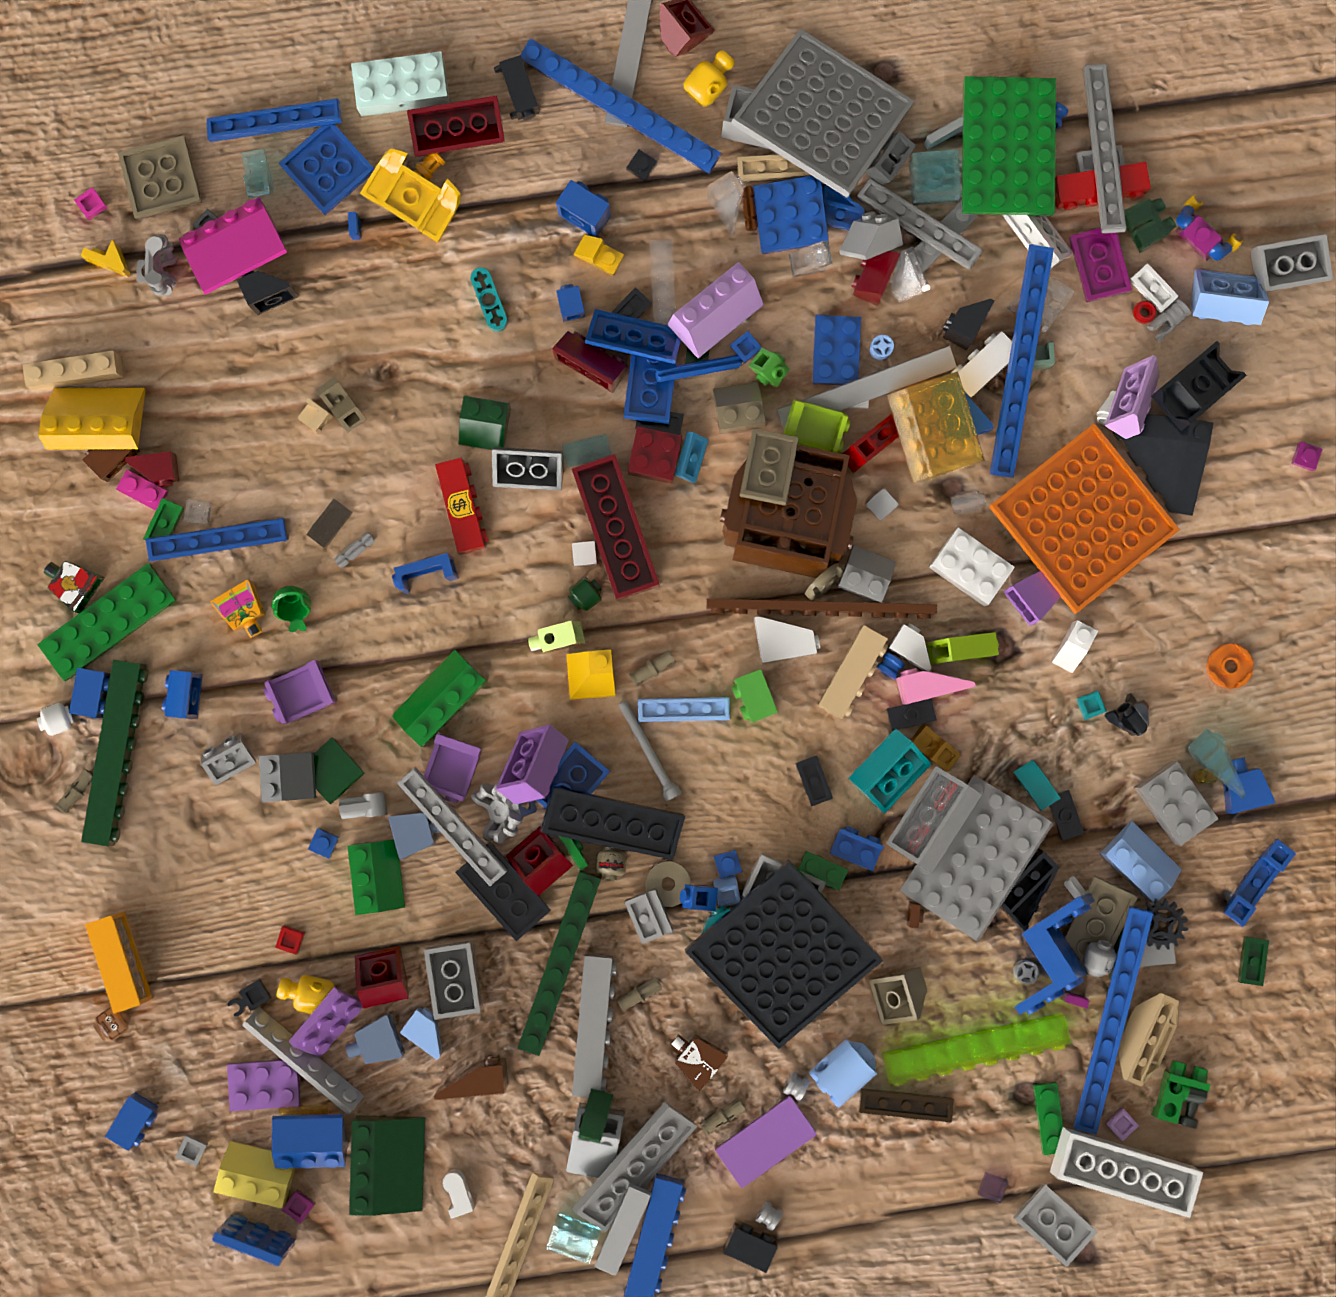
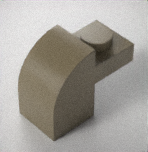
M335 377L316 390L347 432H350L366 420Z

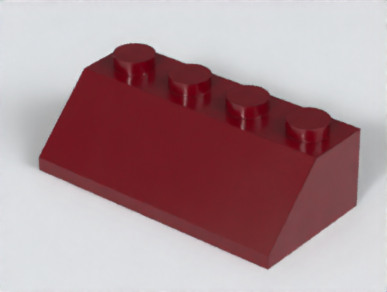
M497 95L407 110L415 157L505 142Z

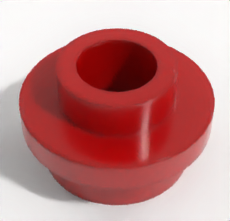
M1141 301L1135 305L1133 316L1141 324L1150 323L1156 316V308L1149 301ZM1142 309L1147 311V316L1141 315Z

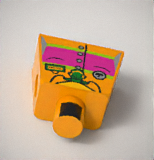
M247 579L210 601L212 606L233 630L240 631L245 628L250 638L262 632L257 620L265 616V611L253 581Z

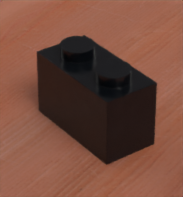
M734 1222L723 1247L724 1254L767 1273L778 1248L777 1241L766 1232L759 1234L753 1231L754 1228L744 1222H741V1224Z

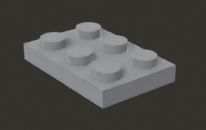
M1045 1183L1039 1187L1013 1217L1066 1267L1098 1233Z

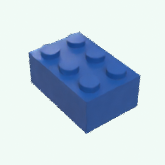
M575 741L561 758L558 771L551 782L549 793L545 798L536 801L547 808L552 786L592 794L611 771Z

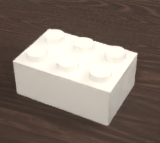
M958 527L953 531L928 568L985 607L989 605L1015 567Z

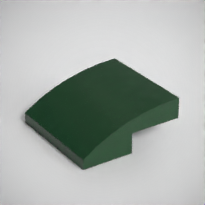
M333 737L314 753L316 790L329 804L337 800L365 774L355 760L346 753Z

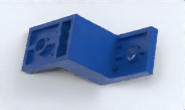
M1090 893L1076 898L1022 933L1053 983L1016 1005L1015 1008L1019 1015L1024 1012L1030 1015L1046 1006L1045 1000L1049 1003L1065 994L1064 988L1069 991L1084 982L1082 977L1088 973L1059 928L1069 924L1072 921L1071 916L1075 918L1092 909L1090 904L1095 902Z

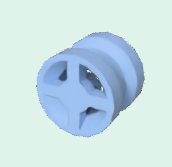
M887 335L876 336L870 345L869 351L871 356L876 360H886L894 349L893 340Z

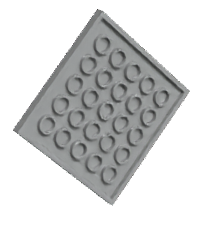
M800 29L734 116L731 124L848 198L908 113L914 100Z

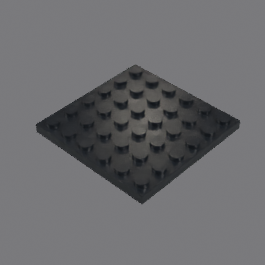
M789 859L685 948V953L778 1049L883 962L882 957Z

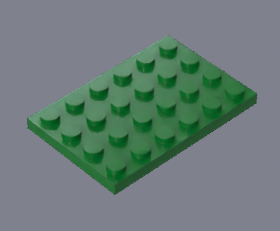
M964 77L962 214L1054 215L1056 78Z

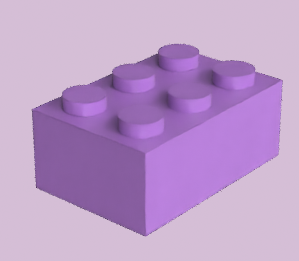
M550 724L520 732L496 790L514 804L545 798L550 791L551 782L558 771V765L565 754V748L569 740Z

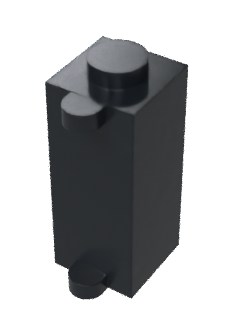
M521 55L499 62L500 65L495 66L494 71L495 73L502 72L515 110L509 114L510 118H518V120L534 118L536 114H539V109Z

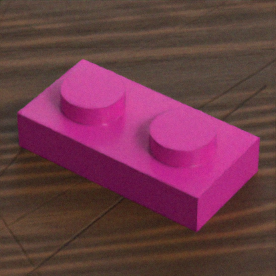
M129 470L125 471L116 490L155 511L161 499H165L169 493Z

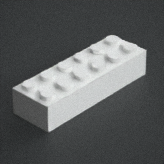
M1065 1127L1062 1128L1050 1173L1057 1179L1188 1218L1191 1217L1203 1175L1202 1171L1192 1165Z

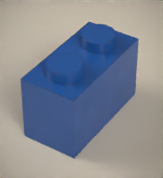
M77 668L69 713L103 718L111 673Z
M134 1092L127 1098L105 1137L127 1151L135 1146L139 1147L146 1136L143 1134L147 1126L151 1127L158 1116L155 1112L159 1106Z

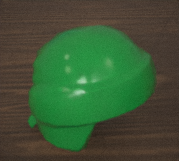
M285 586L279 589L274 594L271 603L274 616L280 620L290 622V632H296L297 629L306 631L303 619L311 613L312 603L310 596L304 589L297 586Z

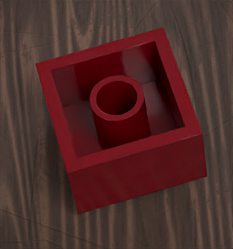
M637 426L628 475L673 484L682 436Z

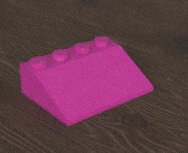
M260 197L248 200L244 205L235 210H229L223 216L208 221L202 227L189 231L179 238L183 252L205 295L287 253L274 221Z

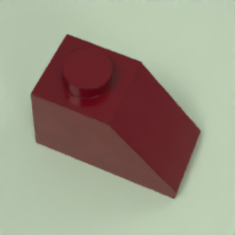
M171 451L125 457L126 463L150 481L159 484V487L173 486V482L180 481L177 456Z

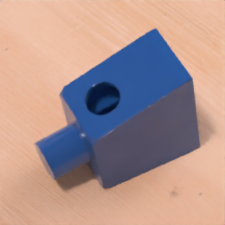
M1245 757L1231 760L1234 773L1223 776L1226 813L1234 814L1275 803V799L1260 768L1248 769Z

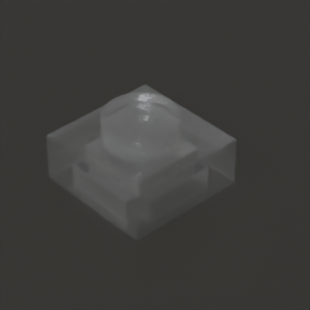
M187 499L184 522L209 526L212 503Z

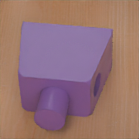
M1041 571L1003 591L1029 626L1040 621L1060 598V594Z

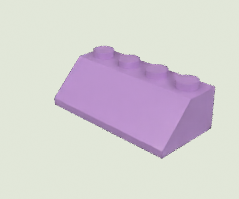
M738 262L672 315L668 326L697 358H700L764 304L754 278Z

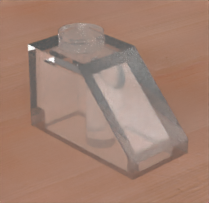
M913 246L901 251L890 281L892 284V294L899 302L930 289Z

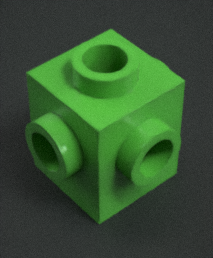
M764 348L760 349L748 365L757 374L755 378L765 386L771 384L777 387L790 370L784 363L785 358Z

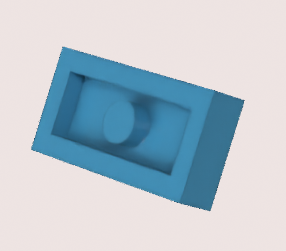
M687 432L675 476L696 483L709 439L694 432Z

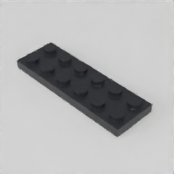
M552 786L541 832L673 860L685 815Z

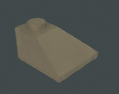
M921 967L904 969L869 980L882 1025L914 1021L921 1018L927 992Z

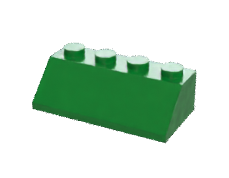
M454 650L391 716L420 747H425L488 681Z

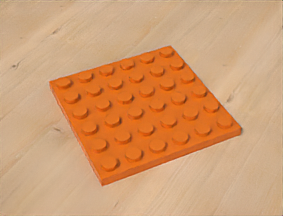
M1095 423L989 505V508L1037 568L1044 574L1074 614L1082 610L1180 531L1178 526Z

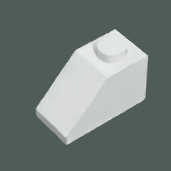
M1078 620L1072 622L1052 663L1073 673L1088 652L1098 631Z
M908 624V626L902 625L887 649L920 670L929 672L931 665L924 636L919 634L921 630L912 624Z

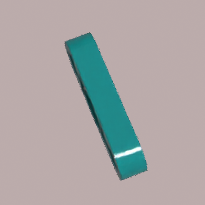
M482 267L476 268L472 271L470 279L484 317L492 331L501 332L507 327L508 320L492 277L487 269ZM478 274H482L483 277L487 276L484 279L487 289L483 290L479 281L475 282L478 279ZM486 294L495 296L496 300L493 305L487 306L483 303V297ZM496 309L498 317L503 318V320L500 321L501 325L496 326L495 323L491 324V322L494 321L492 312H489L487 314L486 311H493Z

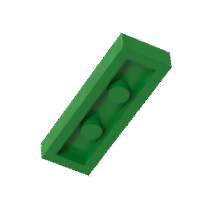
M1056 1081L1033 1084L1043 1155L1055 1154L1063 1128Z

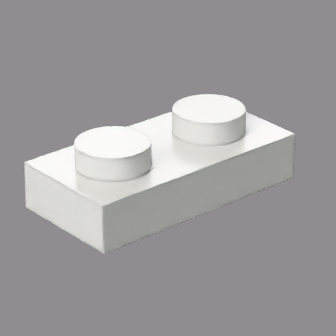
M1148 263L1130 279L1134 287L1155 306L1159 313L1165 310L1178 297L1175 291Z

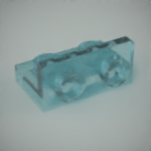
M557 1214L546 1249L590 1264L601 1229L569 1216Z

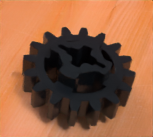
M1157 898L1154 899V905L1146 902V910L1153 911L1147 936V945L1150 947L1155 943L1157 950H1160L1161 945H1165L1166 949L1169 950L1170 943L1178 946L1177 939H1185L1182 931H1188V927L1183 924L1188 922L1186 916H1181L1184 910L1182 908L1177 909L1176 902H1172L1169 905L1167 898H1164L1162 903H1159ZM1158 910H1168V912L1163 913L1158 912ZM1161 920L1166 924L1163 928L1158 924ZM1177 923V928L1173 933V925ZM1160 935L1166 938H1156V936Z

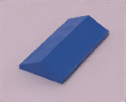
M595 309L585 343L675 364L681 339L667 325Z

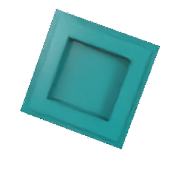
M1098 690L1076 698L1084 720L1107 712Z

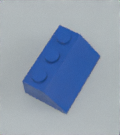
M343 1114L279 1115L272 1117V1157L275 1168L345 1167L348 1140Z

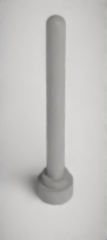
M621 701L619 708L664 787L662 788L664 799L667 802L682 794L679 786H676L674 782L671 783L628 703Z

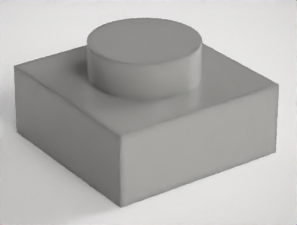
M187 1134L176 1158L197 1167L208 1143Z

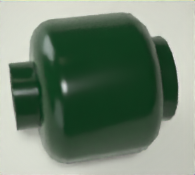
M583 577L569 588L570 595L568 598L578 611L580 609L588 611L602 600L599 592L603 589L595 579L590 581L588 578Z

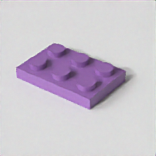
M334 987L289 1042L297 1049L321 1057L329 1050L336 1038L344 1032L352 1019L359 1014L362 1009L359 998Z
M282 1059L227 1064L230 1111L297 1107L301 1105L299 1073Z

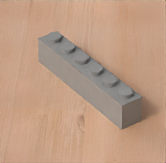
M586 953L584 956L572 1096L589 1098L591 1088L603 1092L606 1091L607 1078H602L603 1069L608 1068L609 1055H605L604 1051L605 1045H610L611 1032L606 1031L607 1022H612L613 1008L608 1007L609 999H614L615 985L610 984L611 976H616L617 962H613V956Z

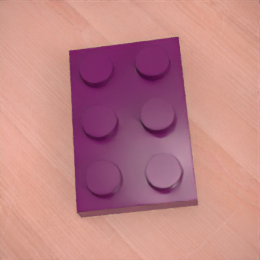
M1101 228L1069 237L1086 303L1127 293L1132 290L1117 233H1102Z

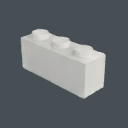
M1002 331L997 336L993 333L984 342L986 346L981 351L976 349L967 358L969 362L964 367L960 364L951 373L953 377L949 383L956 382L972 398L1009 363L1012 341Z

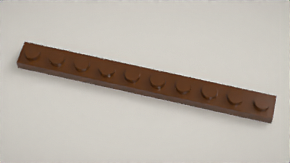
M707 599L706 609H711L712 614H725V610H734V614H748V610H756L757 615H771V611H780V615L792 616L793 611L803 612V616H816V612H826L825 616L839 617V613H848V617H862V613H871L872 618H885V614H894V618H908V614L917 615V619H931V615L937 614V604Z

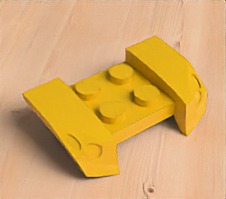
M395 149L387 150L376 165L360 194L378 206L380 205L438 243L460 204V192L448 179L442 189L404 166L408 153Z

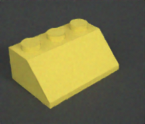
M230 1141L218 1171L214 1193L282 1208L288 1201L295 1168H275L272 1150Z

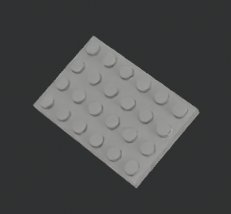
M974 775L968 785L982 795L934 871L930 873L917 864L900 891L978 942L1051 829L1053 823Z

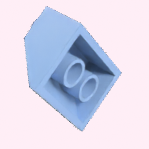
M1195 269L1191 295L1193 316L1200 319H1218L1223 322H1241L1245 325H1261L1269 300L1267 292L1263 291L1255 276Z
M1130 821L1099 853L1151 903H1154L1156 898L1159 901L1172 888L1182 870L1133 821Z

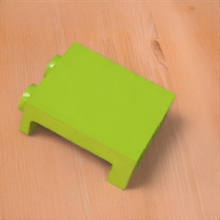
M793 398L783 434L799 437L798 445L841 454L844 442H841L843 433L848 432L850 420H848L846 413Z

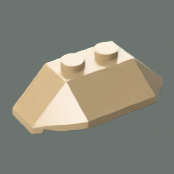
M1160 993L1135 1006L1122 1035L1118 1050L1123 1079L1142 1087L1145 1080L1151 1077L1159 1068L1177 1027L1178 1000Z

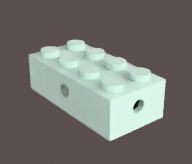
M441 51L351 63L356 106L361 117L450 103L445 61Z

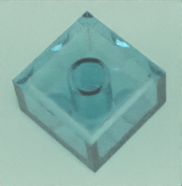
M958 149L912 153L909 159L912 205L958 202L961 196Z

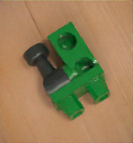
M1172 1060L1169 1071L1164 1070L1157 1103L1153 1107L1151 1115L1157 1119L1197 1129L1198 1119L1195 1118L1199 1104L1206 1101L1207 1093L1211 1084L1207 1083L1208 1070L1194 1066L1191 1077L1184 1076L1187 1064ZM1183 1101L1187 1102L1185 1115H1180Z

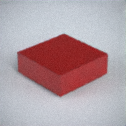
M283 925L275 948L298 955L306 932Z

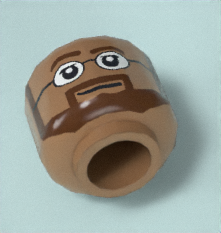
M109 1007L95 1017L96 1024L93 1027L103 1041L105 1039L114 1041L128 1031L127 1021L130 1018L125 1011L113 1014L112 1008Z

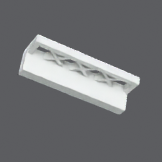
M1003 215L1027 250L1030 244L1054 248L1051 269L1073 254L1046 216Z

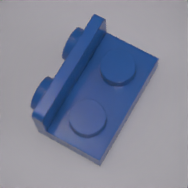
M846 826L845 830L839 828L830 854L873 871L880 852L884 848L883 845L879 844L881 840L871 835H868L867 838L858 835V830Z

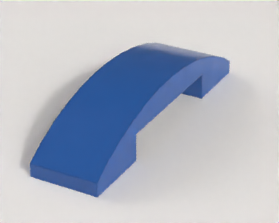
M1276 839L1244 876L1223 913L1241 927H1244L1257 909L1255 905L1278 873L1284 871L1296 853Z

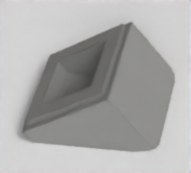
M885 488L866 504L880 521L899 505Z

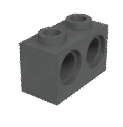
M902 132L893 133L865 173L881 185L891 182L916 145Z

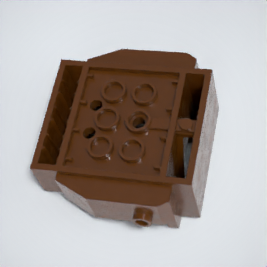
M797 444L786 505L740 497L746 465L745 461L734 475L727 509L722 508L720 522L724 523L722 530L725 538L724 545L735 547L732 560L813 578L820 576L827 567L829 568L839 563L847 549L851 550L854 537L850 536L857 499L851 476L846 474L850 455ZM804 482H811L812 486H806ZM791 510L794 512V516H788L786 512Z

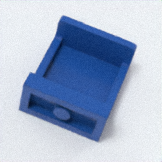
M448 553L395 567V574H392L395 588L398 587L404 593H410L408 579L443 570L444 577L449 581L459 578L453 557Z

